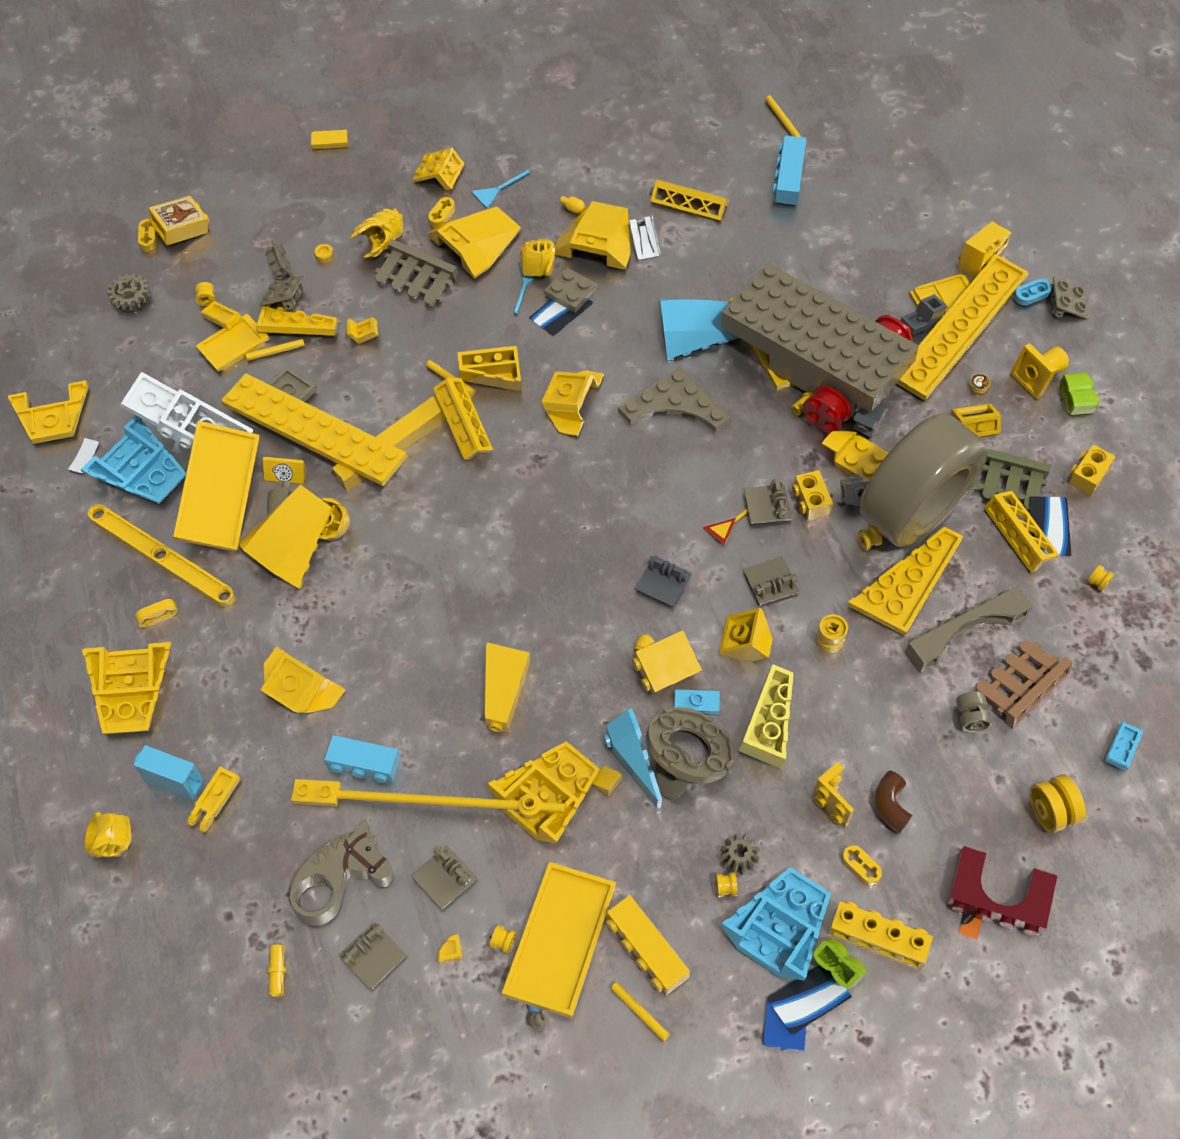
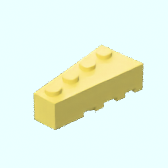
M772 664L738 749L739 752L778 768H781L786 760L793 672Z

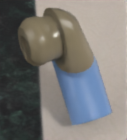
M528 1005L530 1026L536 1030L542 1029L547 1022L542 1009Z

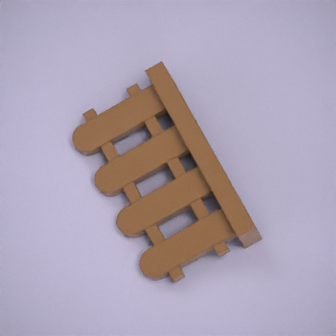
M1023 641L1019 649L1021 654H1023L1021 657L1015 654L1008 655L1005 661L1008 667L1006 671L1002 668H994L991 672V679L994 682L991 685L985 681L977 684L976 691L985 694L986 700L998 708V714L1002 715L1005 713L1007 715L1006 724L1012 729L1048 696L1071 671V660L1064 657L1059 662L1058 656L1054 655L1051 657L1041 650V645L1038 642L1033 644L1030 641ZM1030 659L1041 668L1039 670H1036L1026 661ZM1015 672L1027 682L1022 684L1011 675ZM1001 686L1009 693H1011L1012 696L1008 698L1006 695L997 690V688Z

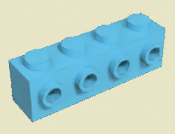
M785 136L784 143H780L779 154H782V156H778L777 167L780 170L776 169L774 180L778 181V183H774L773 194L776 195L775 203L797 205L807 138Z

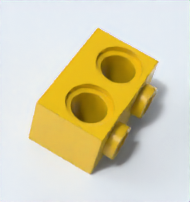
M1093 444L1089 451L1084 450L1079 459L1081 463L1073 466L1069 473L1072 476L1069 484L1091 496L1110 469L1116 456Z
M817 470L795 476L792 491L794 496L798 497L800 512L805 514L807 521L831 515L833 502L820 471Z

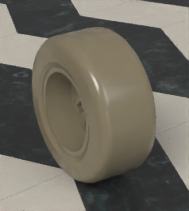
M941 413L927 418L906 434L878 466L861 497V516L880 534L898 547H907L917 543L937 528L972 488L987 459L988 449L986 443L949 414Z

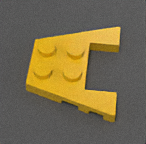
M86 380L68 384L70 400L29 408V397L26 392L8 395L9 401L33 444L74 436L88 391Z

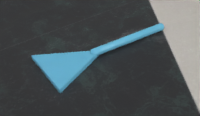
M526 170L496 188L471 191V193L488 209L502 188L529 174L530 171Z
M519 262L518 266L523 280V285L514 309V314H517L527 284H529L536 277L524 276L521 269V263Z

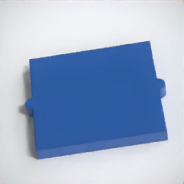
M767 1002L763 1046L780 1048L783 1052L786 1049L804 1052L806 1027L795 1034H791L770 1002Z

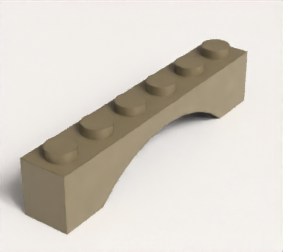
M1017 586L1011 590L1007 588L1000 592L997 597L993 599L987 598L980 606L968 608L961 616L949 618L940 627L934 626L926 634L914 636L908 641L905 653L921 673L938 664L946 646L963 631L986 624L1010 626L1026 618L1033 606Z

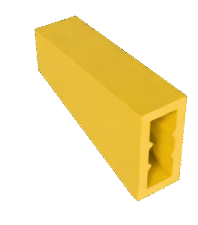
M487 642L485 683L486 727L494 732H508L531 663L530 653Z

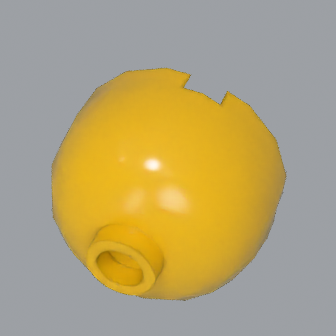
M323 498L322 500L333 507L323 534H320L319 539L334 541L341 538L347 532L350 524L349 511L342 503L335 499Z

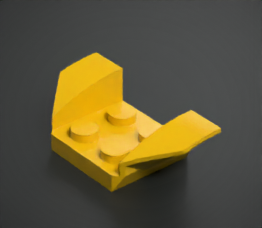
M587 370L578 373L554 372L542 399V404L559 433L578 436L584 423L579 410L589 387L598 388L604 373Z
M832 431L822 442V445L835 452L834 462L837 468L850 476L863 475L868 480H870L878 466L889 453L857 435V432Z
M275 647L264 662V684L260 690L298 714L331 709L345 692L344 688L325 678L278 647Z

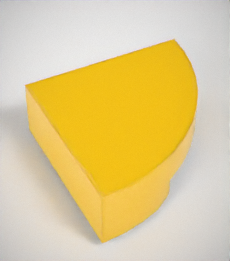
M458 934L450 936L442 945L438 953L439 964L463 959Z

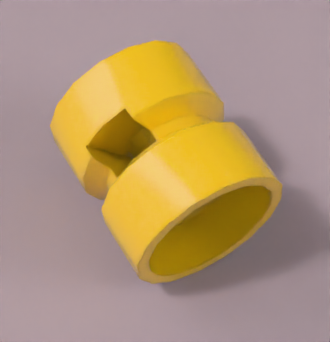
M831 614L821 620L816 637V644L820 650L830 654L836 653L843 648L848 631V624L845 619L839 615Z

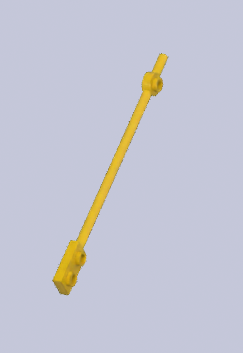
M295 779L291 798L293 804L338 807L339 799L509 809L520 810L522 816L528 819L538 817L541 812L565 813L566 811L565 803L541 802V799L532 793L525 794L519 801L341 790L342 785L340 782ZM528 802L534 803L531 807H527L526 804Z

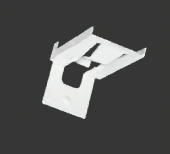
M653 215L651 218L650 216L644 217V220L641 221L630 219L629 227L637 259L660 256ZM646 224V226H640V233H641V244H640V236H639V231H638V226H637V225ZM647 232H648V235H649V238H650V241H651V244H652L654 253H653L652 248H651V246H650V243H649V240H648V236H647Z

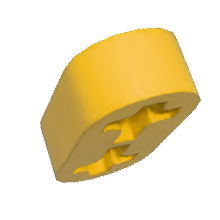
M444 197L437 202L428 215L431 227L436 228L446 223L454 214L455 204L453 199Z
M149 219L142 220L138 226V243L142 251L145 252L153 251L157 247V232L150 224Z
M165 599L137 611L135 618L139 627L147 628L172 618L177 614L178 609L172 599Z
M852 845L844 850L842 855L843 864L863 884L874 886L880 881L882 876L880 866L860 847ZM849 854H851V855L857 854V855H858L857 861H856V860L850 861V860L848 859L849 856H850ZM867 871H875L874 877H866Z

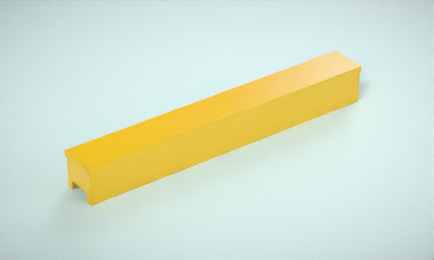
M466 387V390H467V392H468V394H469V396H470V399H471V401H472L471 389H470V388L468 389V388ZM436 394L381 432L376 438L405 451L440 426L447 419ZM340 464L332 467V470L336 473L335 480L346 492L366 479V477Z

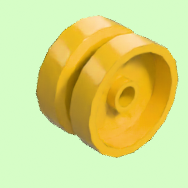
M1066 774L1052 777L1049 782H1038L1030 787L1029 796L1034 814L1047 832L1056 833L1064 830L1066 826H1075L1085 821L1086 808L1081 792L1075 782Z

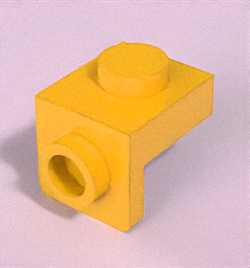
M370 317L355 323L351 318L347 319L346 333L349 338H352L358 344L378 336L377 320L374 317Z

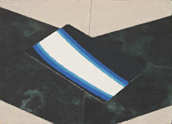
M550 299L529 318L549 334L555 336L592 305L593 302L588 299L575 313Z
M1030 496V515L1057 550L1059 556H1071L1067 498ZM1040 547L1045 555L1049 554L1046 549Z
M818 965L807 972L805 980L796 979L768 996L767 1000L790 1033L795 1034L850 999L852 995L834 979L831 971Z

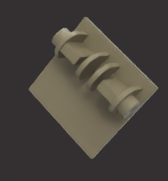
M292 276L283 281H273L263 295L259 306L281 301L286 310L293 309L304 290L301 283L304 276Z
M1054 276L1053 283L1051 284V304L1053 305L1052 312L1055 317H1062L1065 312H1069L1089 319L1085 288Z
M773 479L770 486L744 488L751 524L792 520L785 485L780 479Z
M783 556L743 569L759 605L799 593L796 585L798 582L797 576L790 573Z
M447 845L444 848L441 846L437 847L434 850L435 856L411 875L441 910L478 879Z
M374 922L339 955V958L372 990L407 955L384 932V929Z

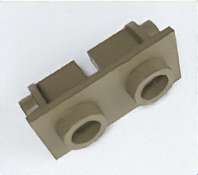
M271 240L273 246L268 247L265 254L271 265L274 277L282 279L286 274L292 277L293 275L290 270L292 266L286 259V250L282 245H277Z

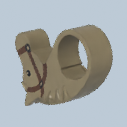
M367 819L363 820L355 831L337 837L316 851L298 871L291 887L290 902L296 916L303 923L318 926L331 921L340 909L347 881L350 878L359 880L370 879L376 887L380 888L387 887L392 882L393 871L389 860L377 851L376 835L369 832ZM318 883L322 886L327 885L333 891L330 903L322 910L308 912L298 906L302 893Z

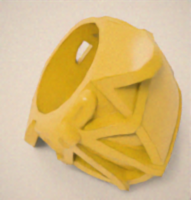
M538 239L524 243L520 253L521 269L524 276L542 277V275L550 276L552 274L555 248L552 241Z
M94 813L86 829L84 851L89 853V856L97 858L121 856L127 850L132 838L129 817L115 813Z

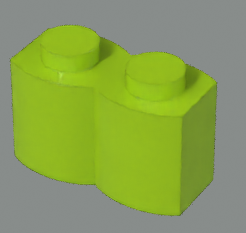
M1087 372L1063 374L1061 378L1060 389L1070 415L1094 413L1097 406H1099V396L1095 394L1093 379L1090 378Z
M834 938L824 940L813 952V956L818 964L831 971L834 979L845 988L850 989L856 986L867 974L863 963L857 958L850 956L846 947Z

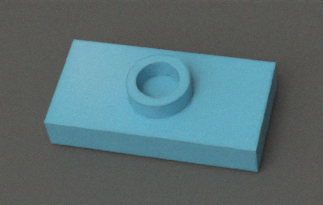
M675 689L674 707L689 708L703 714L719 715L720 691Z
M1122 721L1104 761L1127 771L1143 731Z

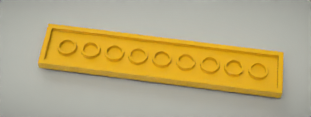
M995 254L919 344L916 361L896 384L926 401L1027 278L1029 272Z
M246 373L221 399L223 406L381 486L388 482L407 459L405 451Z

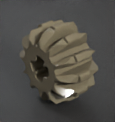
M737 834L733 836V840L727 838L725 840L726 845L721 846L720 852L723 853L720 856V861L726 862L724 868L730 869L733 867L735 874L738 870H741L743 875L747 873V869L753 871L755 869L754 864L759 863L760 860L757 856L760 849L754 847V839L747 842L746 834L743 835L742 839H739ZM736 852H741V855L744 854V857H739V854L736 855Z

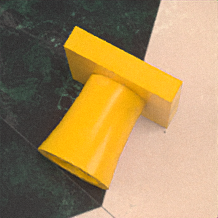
M1029 343L1024 345L1010 374L1029 393L1038 399L1043 396L1053 376L1067 370L1069 359L1061 347L1052 346L1041 354Z

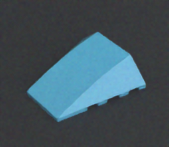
M660 298L667 361L674 360V357L679 355H689L691 351L700 348L702 350L707 349L709 345L715 343L722 344L739 338L721 327L722 311L730 302Z
M135 415L123 427L125 436L101 459L94 456L81 469V472L160 504L186 477V472L174 457L167 452L164 445L158 441L151 429L144 424L142 418Z
M790 867L771 882L765 890L755 895L748 904L738 909L731 918H727L721 926L737 950L776 976L805 980L831 892Z

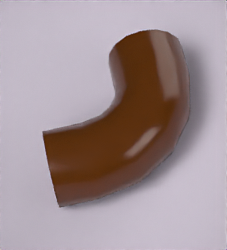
M888 770L880 780L875 791V806L880 818L891 829L900 834L913 815L906 811L898 802V796L906 786L905 780L898 773Z

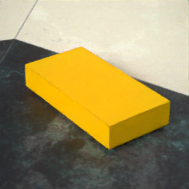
M347 130L311 132L312 149L348 147Z
M213 301L201 311L203 318L227 330L242 319L240 313L216 301Z

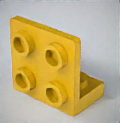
M453 148L426 153L422 157V162L416 169L412 180L419 182L436 178L446 191L451 190L464 162Z
M837 762L817 779L812 796L820 808H825L830 813L834 823L846 828L849 825L854 809L837 793L844 767Z

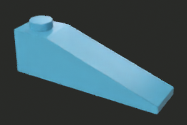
M631 708L606 725V734L603 735L606 747H611L613 755L655 807L660 808L662 797L653 770H648L647 768L650 766L647 750L641 749L642 734Z

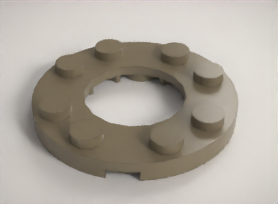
M671 707L664 709L662 713L652 718L646 730V743L650 754L661 767L679 780L706 784L723 778L734 762L735 750L727 732L724 729L720 730L712 723V718L689 708ZM678 730L695 733L708 745L710 756L707 760H700V762L689 761L688 757L684 759L678 750L671 747L669 736L672 732Z

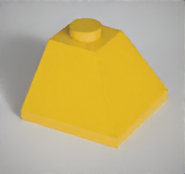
M756 608L727 616L719 651L720 655L751 662L769 658L773 638L763 609Z

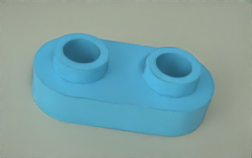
M1045 279L1034 280L1018 287L1014 299L1020 305H1030L1047 298L1050 295L1052 285Z

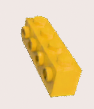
M630 895L607 911V926L614 934L617 932L623 939L621 943L626 951L634 953L637 957L636 963L639 968L651 975V982L657 991L660 992L662 990L665 995H668L689 979V969Z
M848 901L839 902L828 935L920 970L926 962L933 936L928 935V932L921 928L912 929L905 926L900 920L883 918L876 911L862 910L856 904Z

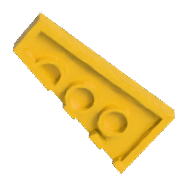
M268 304L262 306L256 326L257 332L335 336L338 320L335 317L320 314L309 316L304 311L296 310L295 313L288 312L284 307L279 306L277 309H273Z

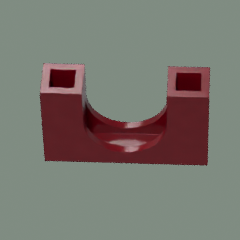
M963 846L958 855L946 905L959 913H966L967 911L976 914L978 919L984 921L993 920L999 922L1005 928L1015 927L1023 930L1027 935L1041 936L1047 929L1058 875L1034 868L1028 876L1023 901L1011 906L1001 905L986 895L981 884V876L987 853Z

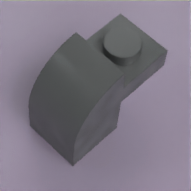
M933 294L920 300L916 311L903 316L900 321L910 327L911 335L919 332L924 335L940 321L948 306Z
M878 405L872 413L862 409L861 413L857 412L853 419L856 421L853 429L872 437L882 423L888 409L881 405Z

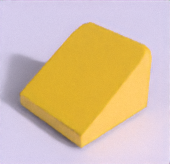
M603 766L592 786L609 797L622 781V774Z

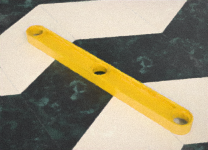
M97 504L88 510V517L94 525L221 607H228L234 603L235 595L228 585L110 509ZM99 511L104 512L101 518H93L95 513ZM158 552H166L165 557L161 559L155 558ZM222 593H230V597L227 600L219 599Z

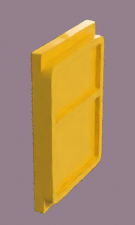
M958 274L918 286L915 290L909 291V294L916 307H918L920 300L935 294L948 306L944 313L945 315L967 289L970 282L965 275Z
M246 314L229 330L221 329L197 344L196 348L218 372L220 370L224 371L244 359L246 353L257 351L270 338L265 332H257V323Z

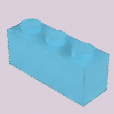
M333 735L324 760L327 768L334 773L341 774L346 772L356 778L369 777L379 783H386V781L393 783L401 757L398 749Z

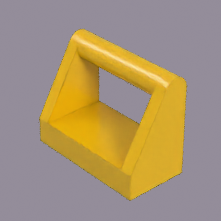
M991 403L951 409V416L955 417L979 437L1001 434V414ZM987 412V414L962 417L963 415Z

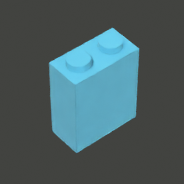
M146 745L135 757L134 767L145 783L192 801L195 800L204 783V779L194 763Z

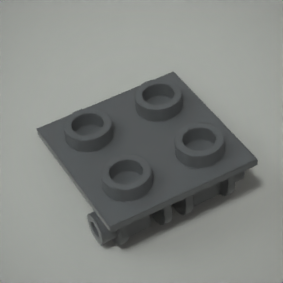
M650 556L648 560L649 565L636 585L635 590L673 607L692 573L676 566L674 563L671 564L669 561L658 558V556Z

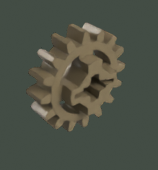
M125 273V277L118 275V280H112L113 285H108L109 291H107L111 304H114L117 309L120 306L124 311L127 307L130 310H133V306L140 308V303L146 304L145 298H150L149 292H151L147 279H143L142 275L138 277L135 273L131 276Z

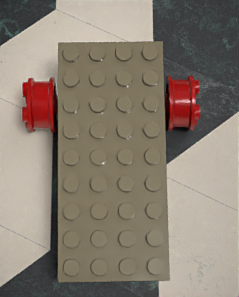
M769 263L722 311L721 327L770 355L769 370L807 393H813V397L807 398L803 403V411L806 415L805 420L827 434H830L832 431H839L842 427V422L847 421L850 417L852 418L860 407L872 413L916 361L919 345L912 342L910 327L903 324L900 320L890 315H883L878 317L876 321H873Z

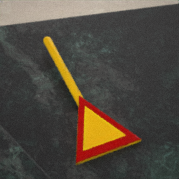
M748 508L734 519L705 526L703 529L725 545L734 523L748 513Z

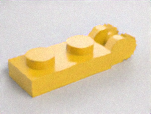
M219 767L195 803V808L191 815H189L187 824L194 826L200 819L203 811L207 814L203 818L199 830L203 832L208 831L214 817H217L241 780L239 775Z

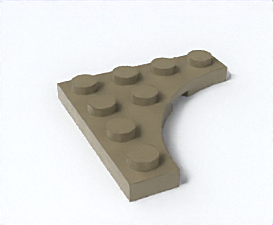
M681 367L675 369L618 407V412L630 424L652 416L653 413L666 411L667 414L682 415L685 413L696 417V420L704 423L714 432H717L731 422V417Z

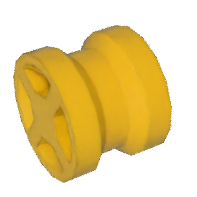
M201 282L195 286V301L198 305L209 306L215 301L214 286L211 283Z
M872 526L866 531L863 529L858 531V541L863 550H869L874 545H882L881 534Z
M1099 565L1087 582L1098 586V590L1102 592L1115 574L1105 571L1104 567Z
M730 872L728 875L716 873L715 881L718 898L726 894L737 896L738 889L735 872Z
M497 925L489 947L492 949L499 948L508 955L515 942L517 931H507L503 926Z

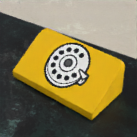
M263 457L265 481H289L294 484L305 483L307 470L303 460Z

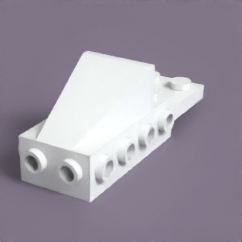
M143 372L140 373L120 405L123 409L158 427L157 431L163 437L175 440L172 451L176 453L191 454L198 421L244 432H253V429L179 389L177 392Z

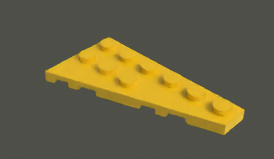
M943 527L920 548L912 551L906 559L898 562L880 576L870 587H866L862 590L861 594L848 601L847 606L905 636L964 536Z

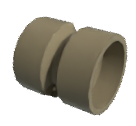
M968 692L957 697L956 703L961 714L960 721L963 731L979 732L991 727L992 722L989 711L986 710L988 705L983 692Z

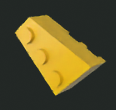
M994 222L983 227L982 230L965 242L963 250L958 257L960 260L958 269L976 278L995 254L999 255L1008 245L1012 232Z
M517 346L457 352L462 381L522 392Z

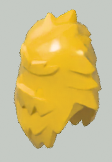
M383 209L382 212L376 213L373 217L364 220L362 224L354 229L351 239L358 235H366L373 245L371 252L363 256V258L381 255L383 251L389 249L388 244L392 239L396 240L402 236V214H399L396 209L394 211Z

